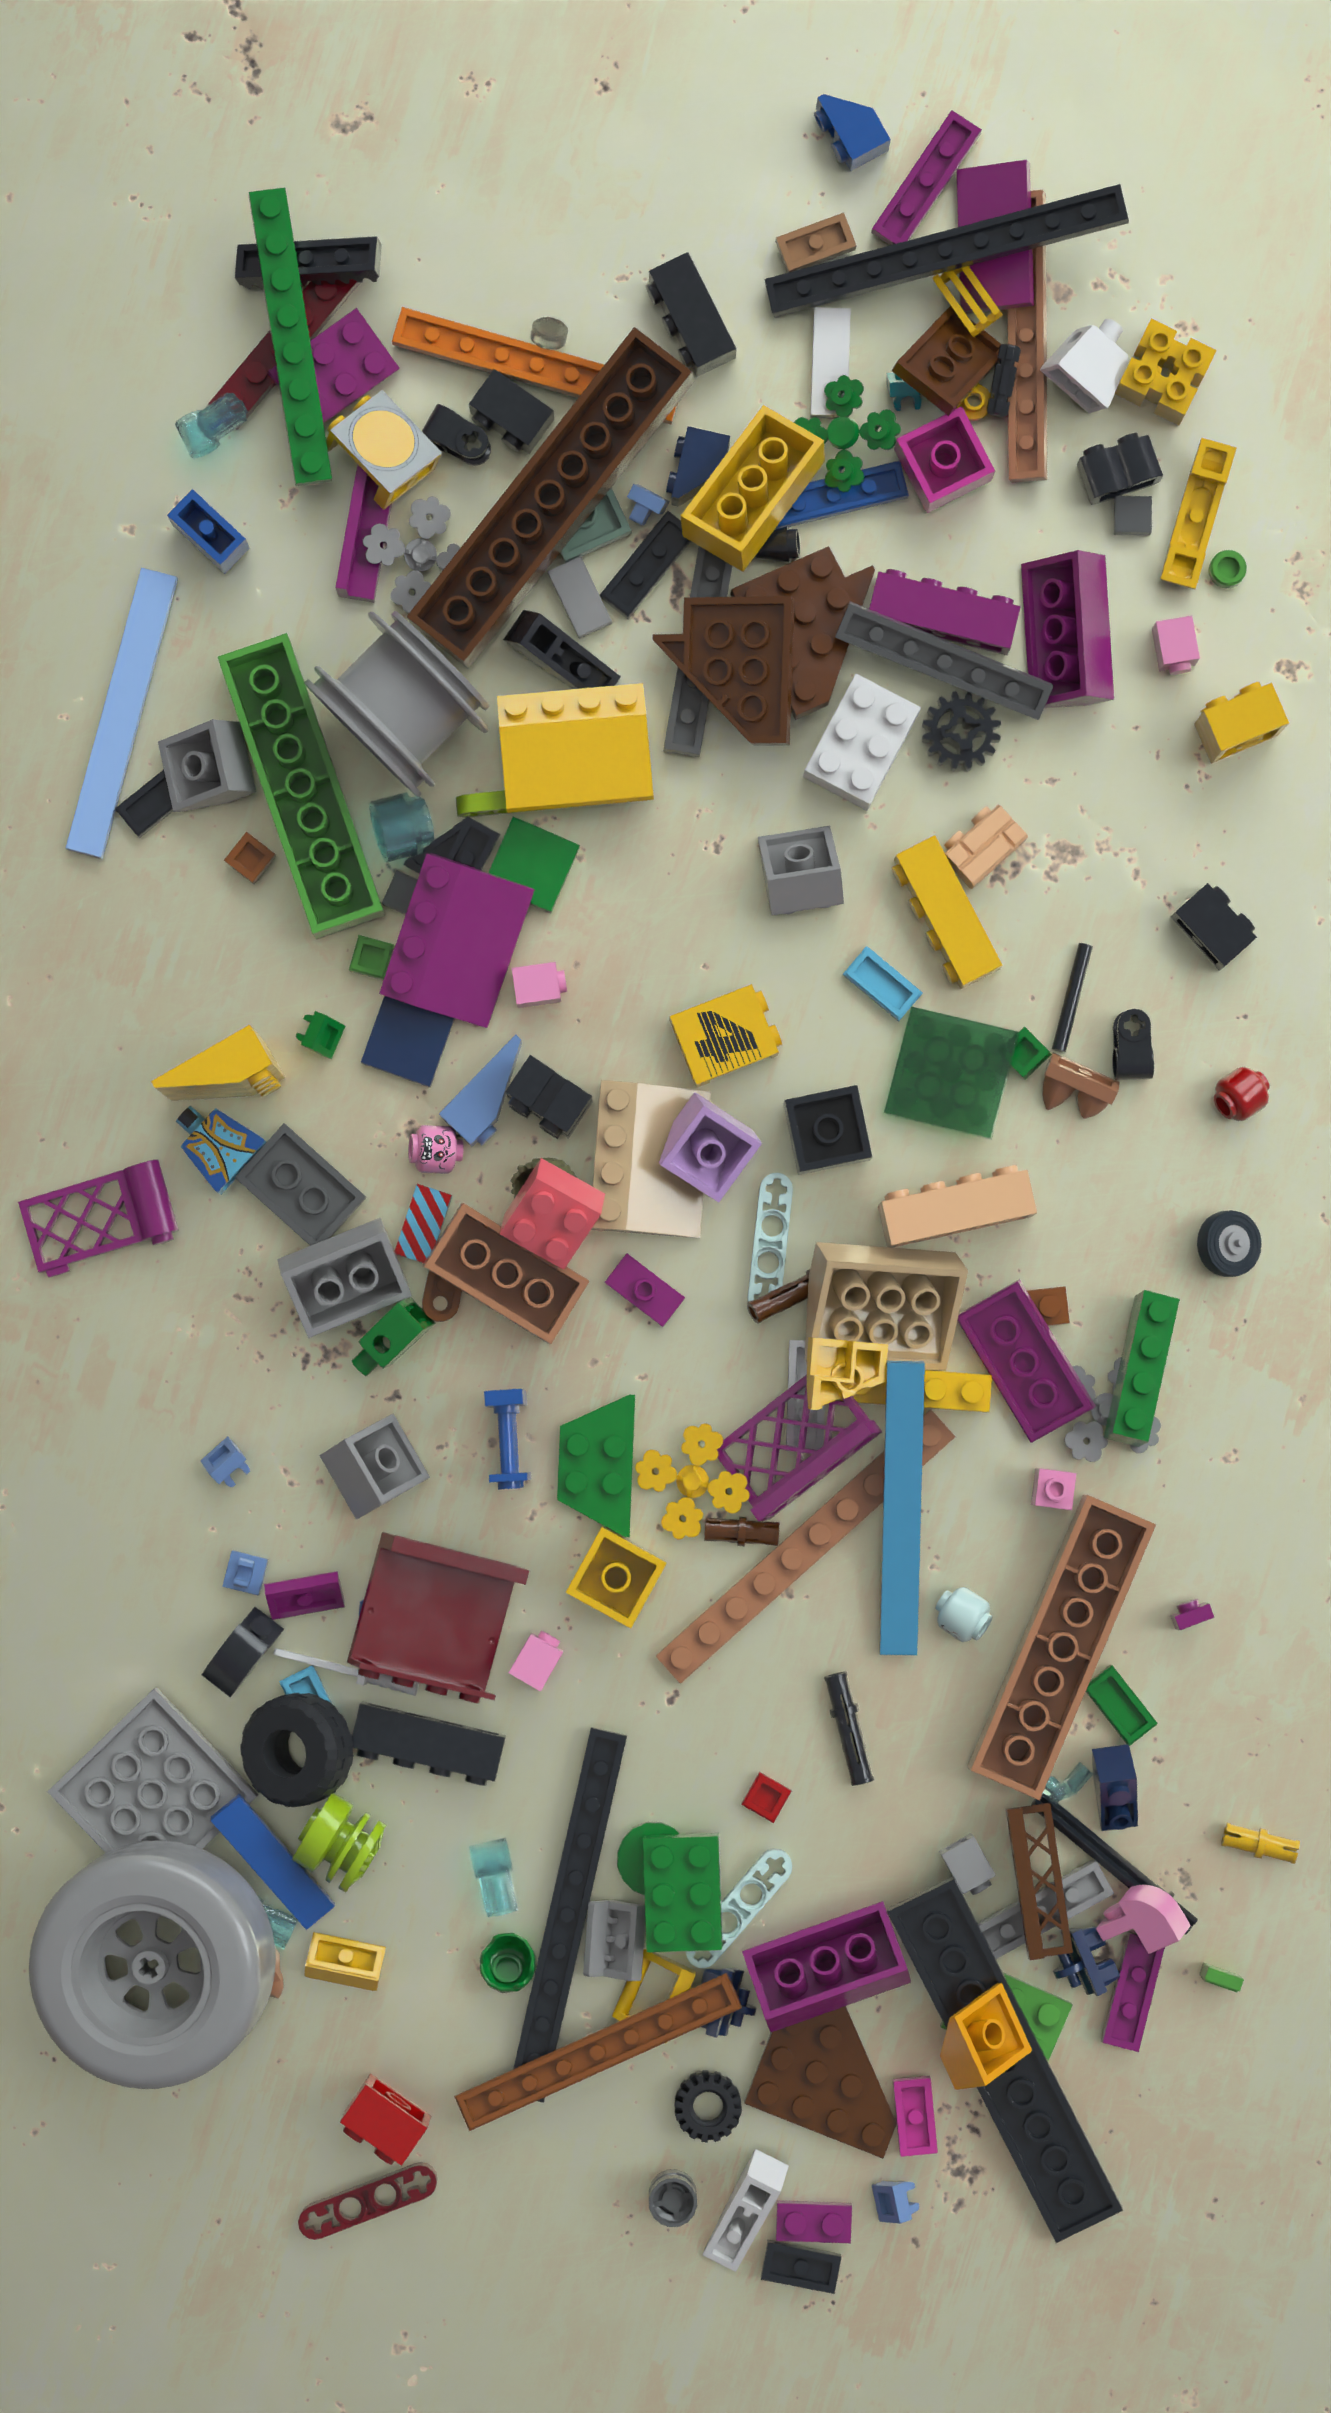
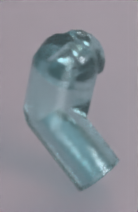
M1079 1762L1061 1783L1055 1777L1050 1776L1043 1794L1049 1797L1047 1800L1054 1803L1073 1797L1092 1777L1093 1773Z

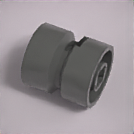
M677 2169L665 2170L657 2174L651 2182L649 2188V2209L653 2218L660 2224L667 2227H680L688 2223L697 2209L696 2186L692 2178L683 2171Z

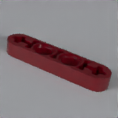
M414 2163L310 2203L302 2210L299 2216V2230L308 2239H321L423 2200L432 2195L436 2189L437 2173L428 2163ZM420 2171L422 2176L429 2175L431 2179L427 2181L425 2190H421L419 2185L409 2187L406 2191L409 2197L403 2198L402 2186L396 2178L403 2177V2184L414 2180L415 2172ZM381 2184L391 2185L396 2191V2199L390 2204H381L375 2197V2190ZM352 2197L359 2201L361 2212L358 2216L349 2218L342 2214L340 2203L345 2198ZM333 2204L334 2216L339 2224L333 2225L332 2217L322 2222L321 2230L316 2231L314 2225L307 2226L306 2222L310 2219V2212H315L317 2217L329 2214L330 2209L327 2205Z

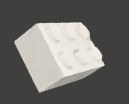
M855 674L808 762L803 778L868 811L910 732L921 707Z

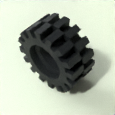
M703 2070L700 2074H696V2072L691 2074L688 2080H684L680 2084V2089L675 2095L676 2120L679 2122L683 2132L686 2131L689 2137L694 2140L698 2138L701 2139V2142L708 2143V2140L720 2141L721 2137L729 2136L732 2133L731 2130L734 2127L736 2128L739 2123V2117L742 2113L739 2091L732 2083V2080L722 2076L720 2072L710 2073L708 2070ZM704 2092L715 2093L723 2103L720 2115L713 2120L699 2118L693 2109L695 2099Z

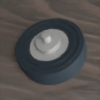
M1233 1210L1217 1212L1208 1217L1199 1230L1197 1238L1199 1257L1204 1266L1216 1275L1236 1277L1245 1274L1255 1266L1261 1253L1262 1243L1259 1229L1255 1222L1242 1212Z

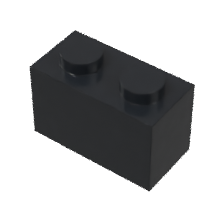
M493 369L469 403L470 413L473 415L472 421L488 432L491 428L503 436L501 438L502 442L516 452L522 449L530 454L554 421V410L495 369Z
M1207 883L1182 905L1171 918L1220 971L1252 943L1257 936L1253 933L1255 927L1252 922L1242 913L1237 915L1228 906L1231 901L1226 893L1218 886L1212 888Z

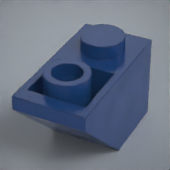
M826 94L817 97V111L814 112L815 120L822 132L828 130L834 141L831 147L837 160L840 163L846 162L850 171L889 151L891 139L873 108Z

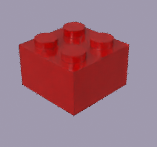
M370 2073L344 2111L340 2123L345 2126L343 2132L358 2143H362L365 2140L376 2148L374 2153L381 2160L390 2165L395 2161L402 2166L427 2130L431 2115Z

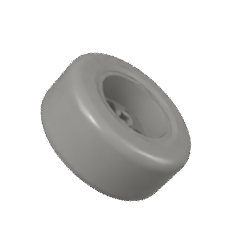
M160 1840L131 1843L109 1851L92 1861L68 1880L46 1906L37 1924L30 1949L29 1981L32 1998L39 2018L51 2039L72 2062L86 2072L112 2084L129 2088L159 2089L189 2082L214 2069L252 2031L259 2021L272 1991L276 1965L275 1942L271 1924L262 1902L244 1877L224 1860L206 1850L181 1842ZM163 1916L171 1919L181 1926V1933L173 1942H167L157 1936L159 1917ZM130 1919H135L139 1923L143 1935L142 1940L136 1945H129L117 1934V1929ZM189 1948L198 1949L201 1959V1971L194 1973L181 1969L178 1961V1954ZM107 1955H114L126 1959L128 1974L116 1980H111L106 1971L105 1957ZM155 1959L159 1965L151 1968L148 1962ZM171 1982L178 1983L189 1993V1999L176 2008L169 2007L163 1992L164 1987ZM134 1985L149 1991V2007L146 2011L133 2006L125 2000L126 1993Z

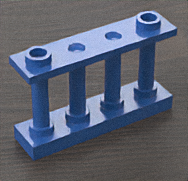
M524 1389L484 1391L485 1406L493 1408L494 1414H498L501 1474L489 1475V1483L498 1482V1490L524 1487V1480H531V1472L519 1473L516 1414L520 1413L519 1406H527V1393Z

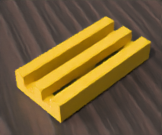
M969 266L944 272L940 276L937 274L932 278L973 337L1003 316ZM961 271L965 273L992 313L987 317L957 275ZM951 280L979 319L980 322L975 326L946 286L948 281Z

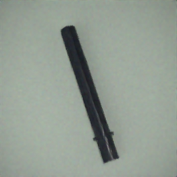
M1043 1792L1040 1800L1034 1799L1031 1805L1050 1803L1054 1827L1095 1859L1125 1886L1130 1888L1136 1885H1150L1165 1891L1047 1793ZM1037 1812L1044 1818V1812ZM1172 1891L1168 1893L1172 1897L1175 1895ZM1178 1903L1191 1925L1186 1931V1935L1198 1919Z

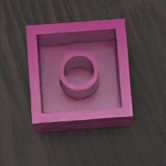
M962 406L955 409L950 416L945 414L896 439L894 451L926 513L991 482L995 469Z

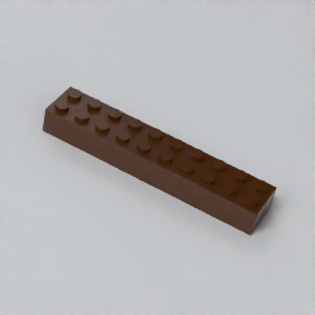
M634 327L407 615L409 622L469 669L694 383L693 372Z

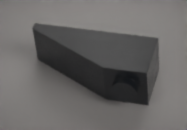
M523 610L503 639L530 661L572 689L615 686L621 678L619 674L537 612Z

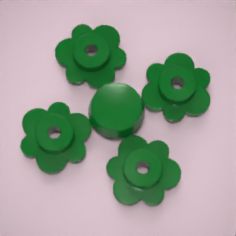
M846 375L840 376L837 382H829L825 387V395L829 398L826 401V407L830 411H835L839 416L831 421L827 429L821 427V421L816 417L810 420L800 417L794 422L823 439L824 444L829 439L832 446L841 449L836 454L835 459L827 461L826 468L828 472L825 475V483L831 488L838 487L841 492H848L851 489V485L858 486L864 480V473L860 470L863 466L862 459L853 457L850 451L845 450L856 443L859 434L861 438L867 441V446L871 450H877L879 447L883 450H890L896 444L895 436L901 432V426L895 422L896 416L894 412L888 409L881 411L879 414L871 412L867 416L868 422L864 423L859 430L857 423L849 418V416L852 414L853 408L858 409L862 406L863 400L860 396L864 391V386L859 380H850Z

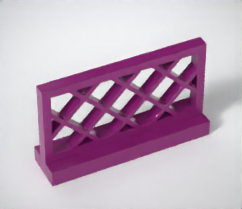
M806 1374L723 1440V1445L717 1449L719 1452L718 1459L732 1475L741 1473L738 1469L744 1470V1476L747 1478V1487L745 1489L750 1493L748 1501L753 1507L750 1511L758 1522L773 1518L882 1433L877 1423L867 1417L853 1396L845 1398L843 1401L836 1400L829 1403L826 1425L808 1422L810 1409H808ZM806 1387L805 1395L797 1394ZM791 1398L804 1400L801 1421L784 1418L785 1403ZM836 1405L848 1406L857 1420L846 1428L833 1426ZM777 1410V1417L769 1416ZM763 1420L776 1422L773 1443L756 1440L757 1425ZM783 1423L801 1426L798 1447L780 1444ZM808 1427L826 1430L824 1445L818 1450L805 1448ZM832 1431L840 1432L832 1438ZM749 1432V1439L741 1438ZM735 1442L748 1444L745 1465L733 1463L725 1451ZM755 1445L772 1448L770 1469L752 1466ZM780 1449L797 1452L796 1466L790 1472L777 1470ZM804 1453L812 1454L803 1461ZM752 1471L769 1474L767 1490L759 1496L756 1495L750 1486ZM776 1475L784 1476L775 1483Z

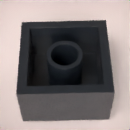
M857 1085L784 1100L783 1105L798 1175L870 1161L872 1159Z

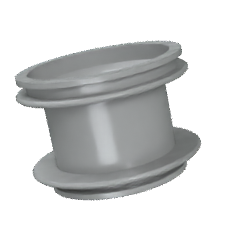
M397 611L391 614L395 620L391 626L374 612H369L370 620L382 632V635L338 679H333L321 667L315 666L314 670L320 678L314 684L307 679L304 684L416 797H419L422 793L417 787L423 781L430 787L435 786L434 781L422 769L421 764L466 719L480 731L487 733L488 727L474 711L479 706L486 711L490 706L443 654Z

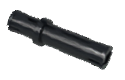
M846 1671L825 1676L824 1679L827 1683L833 1708L829 1710L831 1718L836 1719L842 1749L851 1777V1785L855 1786L873 1781L874 1776H872L857 1712L860 1711L859 1705L854 1703L847 1678L848 1674ZM840 1695H842V1699H843V1703H844V1708H843V1705H842V1701H841ZM845 1712H846V1715H847V1718H848V1722H849L848 1725H847V1721H846V1717H845ZM850 1732H851V1734H852V1738H853V1742H854V1746H855V1750H856L858 1762H857V1760H856V1756H855L853 1744H852L851 1737H850Z

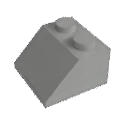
M212 719L158 741L173 812L226 804L256 792L240 722Z
M830 826L758 837L771 915L791 914L796 911L828 908L844 904L841 868Z
M394 1414L344 1439L319 1455L356 1520L430 1478Z

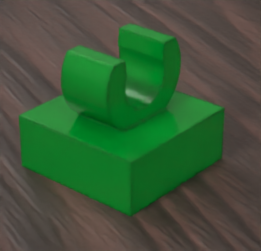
M317 1011L314 1012L313 1016L305 1015L303 1019L310 1024L305 1035L297 1033L296 1038L301 1041L302 1046L321 1056L332 1059L346 1026Z

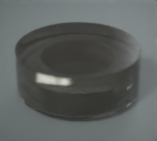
M542 317L533 322L530 338L534 344L541 348L549 350L560 349L566 344L568 328L562 321L556 318Z

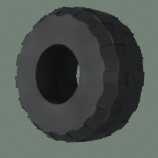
M292 1693L265 1702L264 1705L258 1707L251 1714L242 1733L240 1749L246 1776H248L252 1786L258 1793H261L270 1802L284 1805L285 1807L311 1805L328 1798L344 1784L352 1766L354 1756L353 1739L347 1726L348 1723L333 1704L311 1693ZM291 1732H294L305 1746L306 1759L303 1768L293 1761L289 1753L288 1741Z

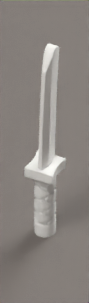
M278 1648L274 1649L273 1655L358 1677L356 1684L364 1686L369 1682V1684L380 1685V1687L390 1688L391 1690L401 1691L416 1696L419 1688V1682L414 1681L413 1688L392 1683V1676L380 1673L379 1680L358 1675L359 1669Z

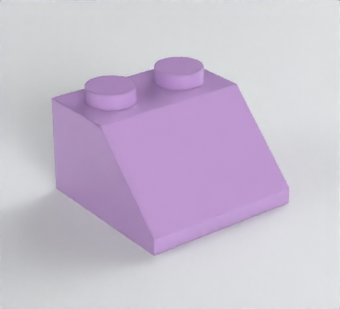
M694 1092L673 1121L659 1164L715 1201L720 1202L762 1143L751 1128Z

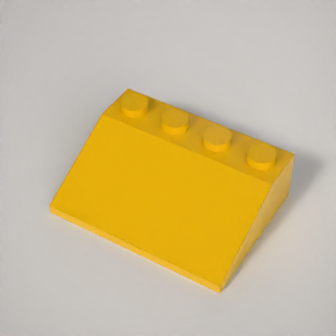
M643 683L497 696L507 813L654 800Z
M248 1025L157 1077L151 1083L155 1089L171 1101L245 1097L261 1094L264 1097L281 1087L279 1081L284 1079L285 1076L265 1041L251 1025Z

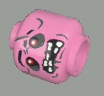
M422 1125L418 1128L416 1134L410 1135L408 1147L409 1162L415 1163L416 1169L422 1173L448 1174L453 1170L455 1162L462 1161L463 1140L456 1139L454 1129L449 1126Z

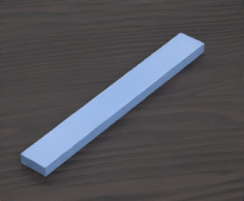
M145 568L140 570L66 845V849L69 851L103 859L116 811L115 808L118 804L178 581L176 576Z

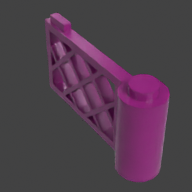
M158 1159L135 1164L111 1174L18 1202L38 1273L46 1271L48 1278L69 1272L68 1264L146 1240H151L153 1246L174 1240L172 1233L179 1231ZM118 1180L121 1196L114 1207L99 1199L98 1196L105 1184ZM96 1187L92 1195L84 1191ZM74 1193H80L90 1199L80 1218L63 1209L69 1196ZM61 1198L58 1205L50 1202L52 1200ZM95 1202L112 1211L103 1230L86 1221ZM44 1203L55 1209L46 1228L34 1223L30 1207ZM123 1204H125L127 1214L120 1210ZM60 1213L77 1221L68 1241L51 1232ZM117 1215L130 1221L134 1236L120 1240L108 1233ZM83 1225L100 1234L92 1249L84 1250L73 1244ZM36 1229L42 1232L40 1239L38 1238ZM48 1236L63 1243L65 1247L58 1259L45 1262L42 1247ZM105 1238H108L111 1241H113L111 1243L102 1245ZM71 1248H72L73 1250L79 1252V1253H75V1254H72V1255L67 1256V1254H68V1252L70 1251Z

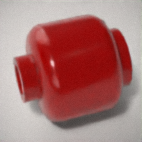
M1248 1067L1237 1068L1216 1084L1214 1103L1218 1111L1225 1118L1236 1121L1247 1120L1268 1104L1269 1082L1264 1074L1259 1071L1255 1072Z

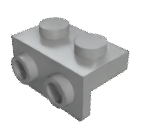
M616 1900L590 1901L586 1918L587 1929L583 1975L587 1977L604 1976L626 1981H641L646 1922L645 1905Z

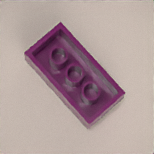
M883 1901L742 1951L770 2033L911 1983L908 1968Z

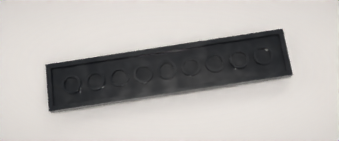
M952 1876L887 1908V1913L946 2029L951 2016L995 1984H1003L1032 2051L989 2084L977 2087L1055 2242L1058 2243L1123 2211V2207L955 1877Z

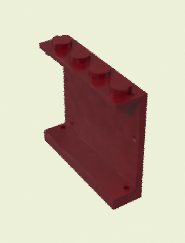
M382 1532L347 1663L358 1667V1675L379 1680L381 1673L392 1676V1683L413 1688L415 1681L426 1684L425 1690L435 1694L447 1696L448 1690L460 1692L459 1699L477 1704H480L481 1698L495 1701L496 1695L485 1691L514 1582L526 1585L530 1570Z

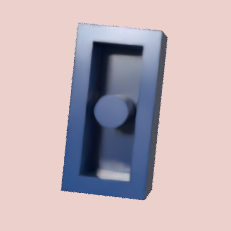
M193 489L167 515L172 526L224 574L250 549L246 538Z

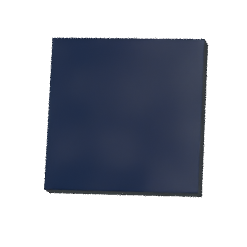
M384 996L361 1064L431 1088L455 1018Z

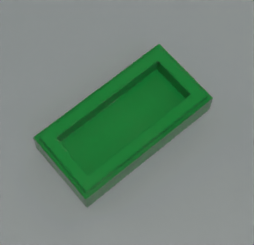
M1109 1665L1090 1680L1086 1693L1129 1746L1158 1724L1113 1665Z

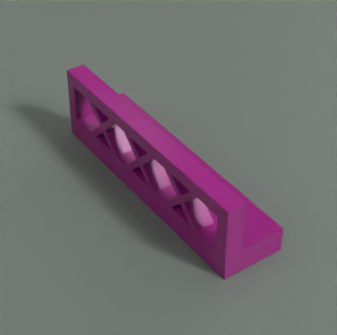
M358 464L335 588L338 597L374 603L382 562L372 564L366 559L365 554L368 548L363 545V539L365 536L371 535V529L376 524H384L388 528L392 504L383 510L373 500L379 486ZM382 542L380 547L384 549L385 543Z

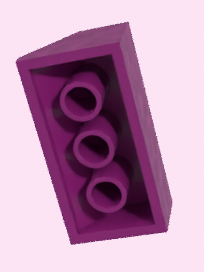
M1075 550L1021 564L1028 674L1053 684V689L1044 708L1087 706L1114 700L1105 555Z

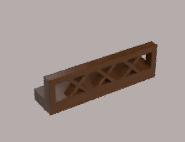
M1050 1803L1005 1809L1027 1957L1029 1960L1044 1959L1047 1956L1073 1953ZM1044 1812L1046 1827L1036 1840L1026 1832L1023 1814ZM1046 1834L1049 1849L1040 1843ZM1027 1838L1034 1843L1029 1850ZM1037 1846L1047 1852L1051 1859V1865L1042 1877L1031 1869L1030 1856ZM1051 1872H1053L1055 1886L1046 1880ZM1032 1875L1039 1879L1035 1887ZM1043 1883L1056 1892L1057 1902L1048 1914L1037 1907L1035 1897ZM1057 1909L1059 1912L1060 1924L1052 1918ZM1038 1913L1045 1917L1041 1924L1039 1923ZM1048 1921L1061 1929L1064 1946L1043 1949L1041 1931Z

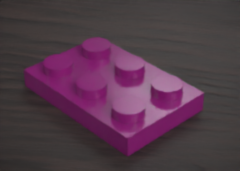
M357 308L310 341L323 424L399 370V366ZM275 366L268 371V374L279 388Z

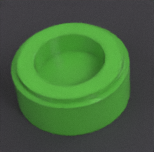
M1224 550L1217 553L1209 565V576L1212 582L1226 589L1237 586L1243 580L1247 571L1245 559L1241 554L1233 550Z

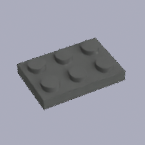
M285 1123L234 1177L310 1246L331 1238L367 1198Z

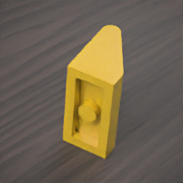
M644 1948L641 1981H626L612 2017L621 2021L632 2016L629 2015L630 2009L651 1961L677 1974L667 1999L689 1990L696 1976V1970L656 1952H647L646 1948Z

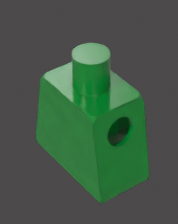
M412 1297L406 1298L398 1302L358 1341L364 1349L352 1359V1363L364 1376H368L378 1365L384 1369L399 1359L436 1323L425 1315L423 1309ZM384 1336L390 1341V1348L384 1345Z

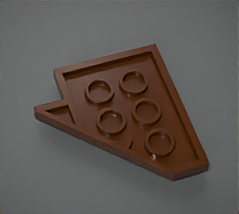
M829 546L732 588L730 592L731 597L792 596L795 599L791 713L795 720L828 706L849 646L848 642L835 638V635L849 601L863 606L875 572L872 565L845 577Z
M792 596L684 597L683 634H653L652 640L749 743L754 746L790 745L795 599Z
M846 2006L770 2033L744 2104L883 2159L897 2123Z

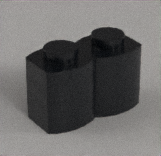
M1132 433L1118 439V445L1104 448L1103 444H1099L1083 451L1084 456L1080 457L1077 467L1091 505L1114 499L1115 496H1122L1145 489L1161 481L1163 473L1149 435L1139 437L1138 433Z

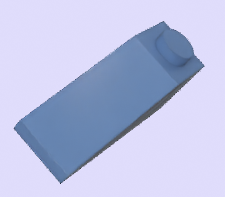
M517 1035L439 1113L440 1117L471 1147L477 1142L484 1145L497 1131L493 1125L498 1121L506 1096L505 1091L509 1086L522 1045V1041Z

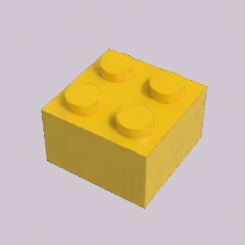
M1255 682L1240 689V694L1234 696L1231 700H1227L1226 696H1221L1205 704L1206 708L1200 711L1201 715L1194 725L1211 764L1277 737L1289 724L1272 683L1261 686L1260 682Z
M602 1526L565 1593L631 1629L667 1562Z

